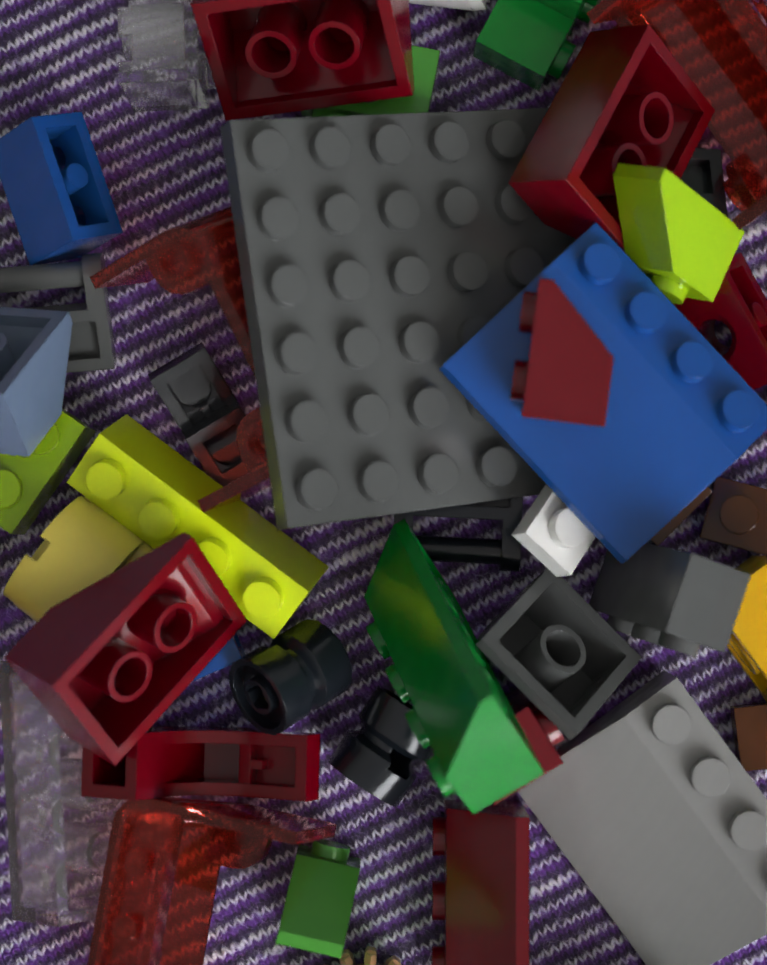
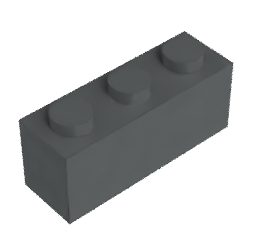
M648 543L644 544L622 564L607 549L589 605L594 610L609 615L607 623L620 633L695 658L700 645L725 653L751 574L690 552Z

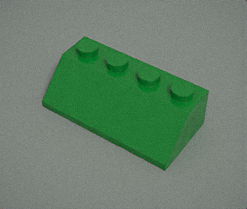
M406 520L399 521L393 525L364 596L375 620L368 624L366 629L384 659L391 656L394 664L385 668V672L400 699L404 703L411 700L414 708L406 712L405 717L414 735L424 749L431 745L435 753L434 756L426 760L433 779L446 797L456 791L471 813L474 814L543 775L544 771L488 659L475 645L477 638L456 596Z

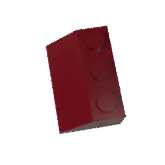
M192 0L191 2L226 121L413 96L414 76L409 0Z
M649 24L592 31L584 42L508 183L545 225L578 239L597 222L625 252L613 179L618 163L666 168L677 178L681 179L715 110Z
M444 800V817H432V856H444V881H432V920H444V946L432 945L431 965H529L530 817L520 800H503L496 805L492 803L474 814L471 813L462 800Z

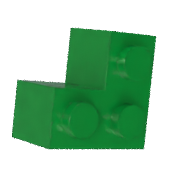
M498 0L476 40L473 57L540 91L548 74L558 80L560 79L577 46L568 41L567 38L578 19L586 24L590 23L601 0Z

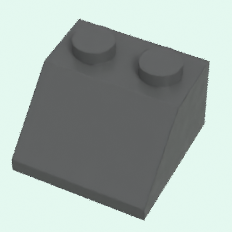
M545 569L505 606L479 634L475 644L569 740H572L580 733L642 658L562 577H556L549 569Z

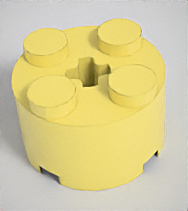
M79 496L69 503L43 531L40 537L44 541L32 558L25 554L8 580L3 594L17 608L38 622L51 607L154 549L89 499Z

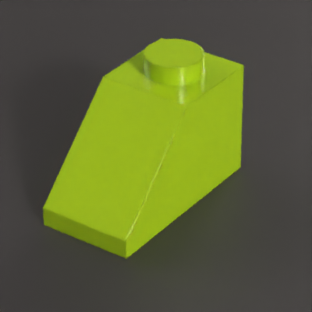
M618 163L613 179L625 253L672 303L683 304L685 297L713 302L745 231L666 168Z

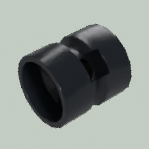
M306 619L276 636L272 640L270 647H258L233 662L229 670V685L234 700L242 714L254 727L270 735L283 732L308 716L311 709L315 710L347 691L352 682L351 663L341 641L327 626L311 619Z
M378 685L359 713L363 725L360 730H348L328 762L368 793L391 806L397 807L417 778L412 766L416 761H426L429 759L434 751L431 745L425 749L422 747L407 722L405 713L413 709V705L408 702L404 703L399 696Z

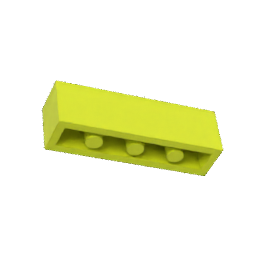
M127 414L98 434L66 482L153 549L182 533L192 536L245 618L272 639L278 635L329 568V566L284 532L277 530L276 526Z

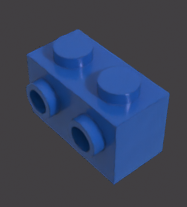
M82 112L33 116L0 138V179L30 265L80 258L83 254L91 252L123 233Z

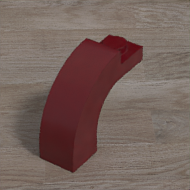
M150 727L116 766L83 746L81 796L132 801L197 795L241 796L305 802L318 800L320 734L281 732L276 735L263 733L257 728Z

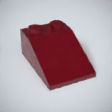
M182 533L51 607L4 658L68 737L116 766L243 626L247 619L193 537Z

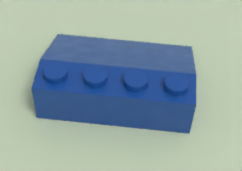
M597 222L439 368L621 564L633 556L733 464L767 429V404ZM539 278L554 280L614 357L605 427L522 417L524 402L510 400L515 359L529 361L532 338L531 333L519 332L524 291L537 292Z

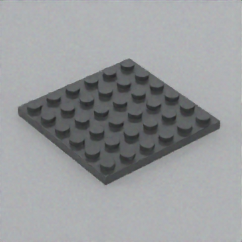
M549 108L229 120L220 127L277 530L539 495L546 485L439 368L577 240L545 225L508 183Z

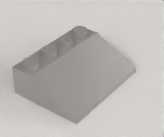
M664 670L572 740L560 747L557 751L563 764L518 791L646 965H711L767 935V799L679 679Z

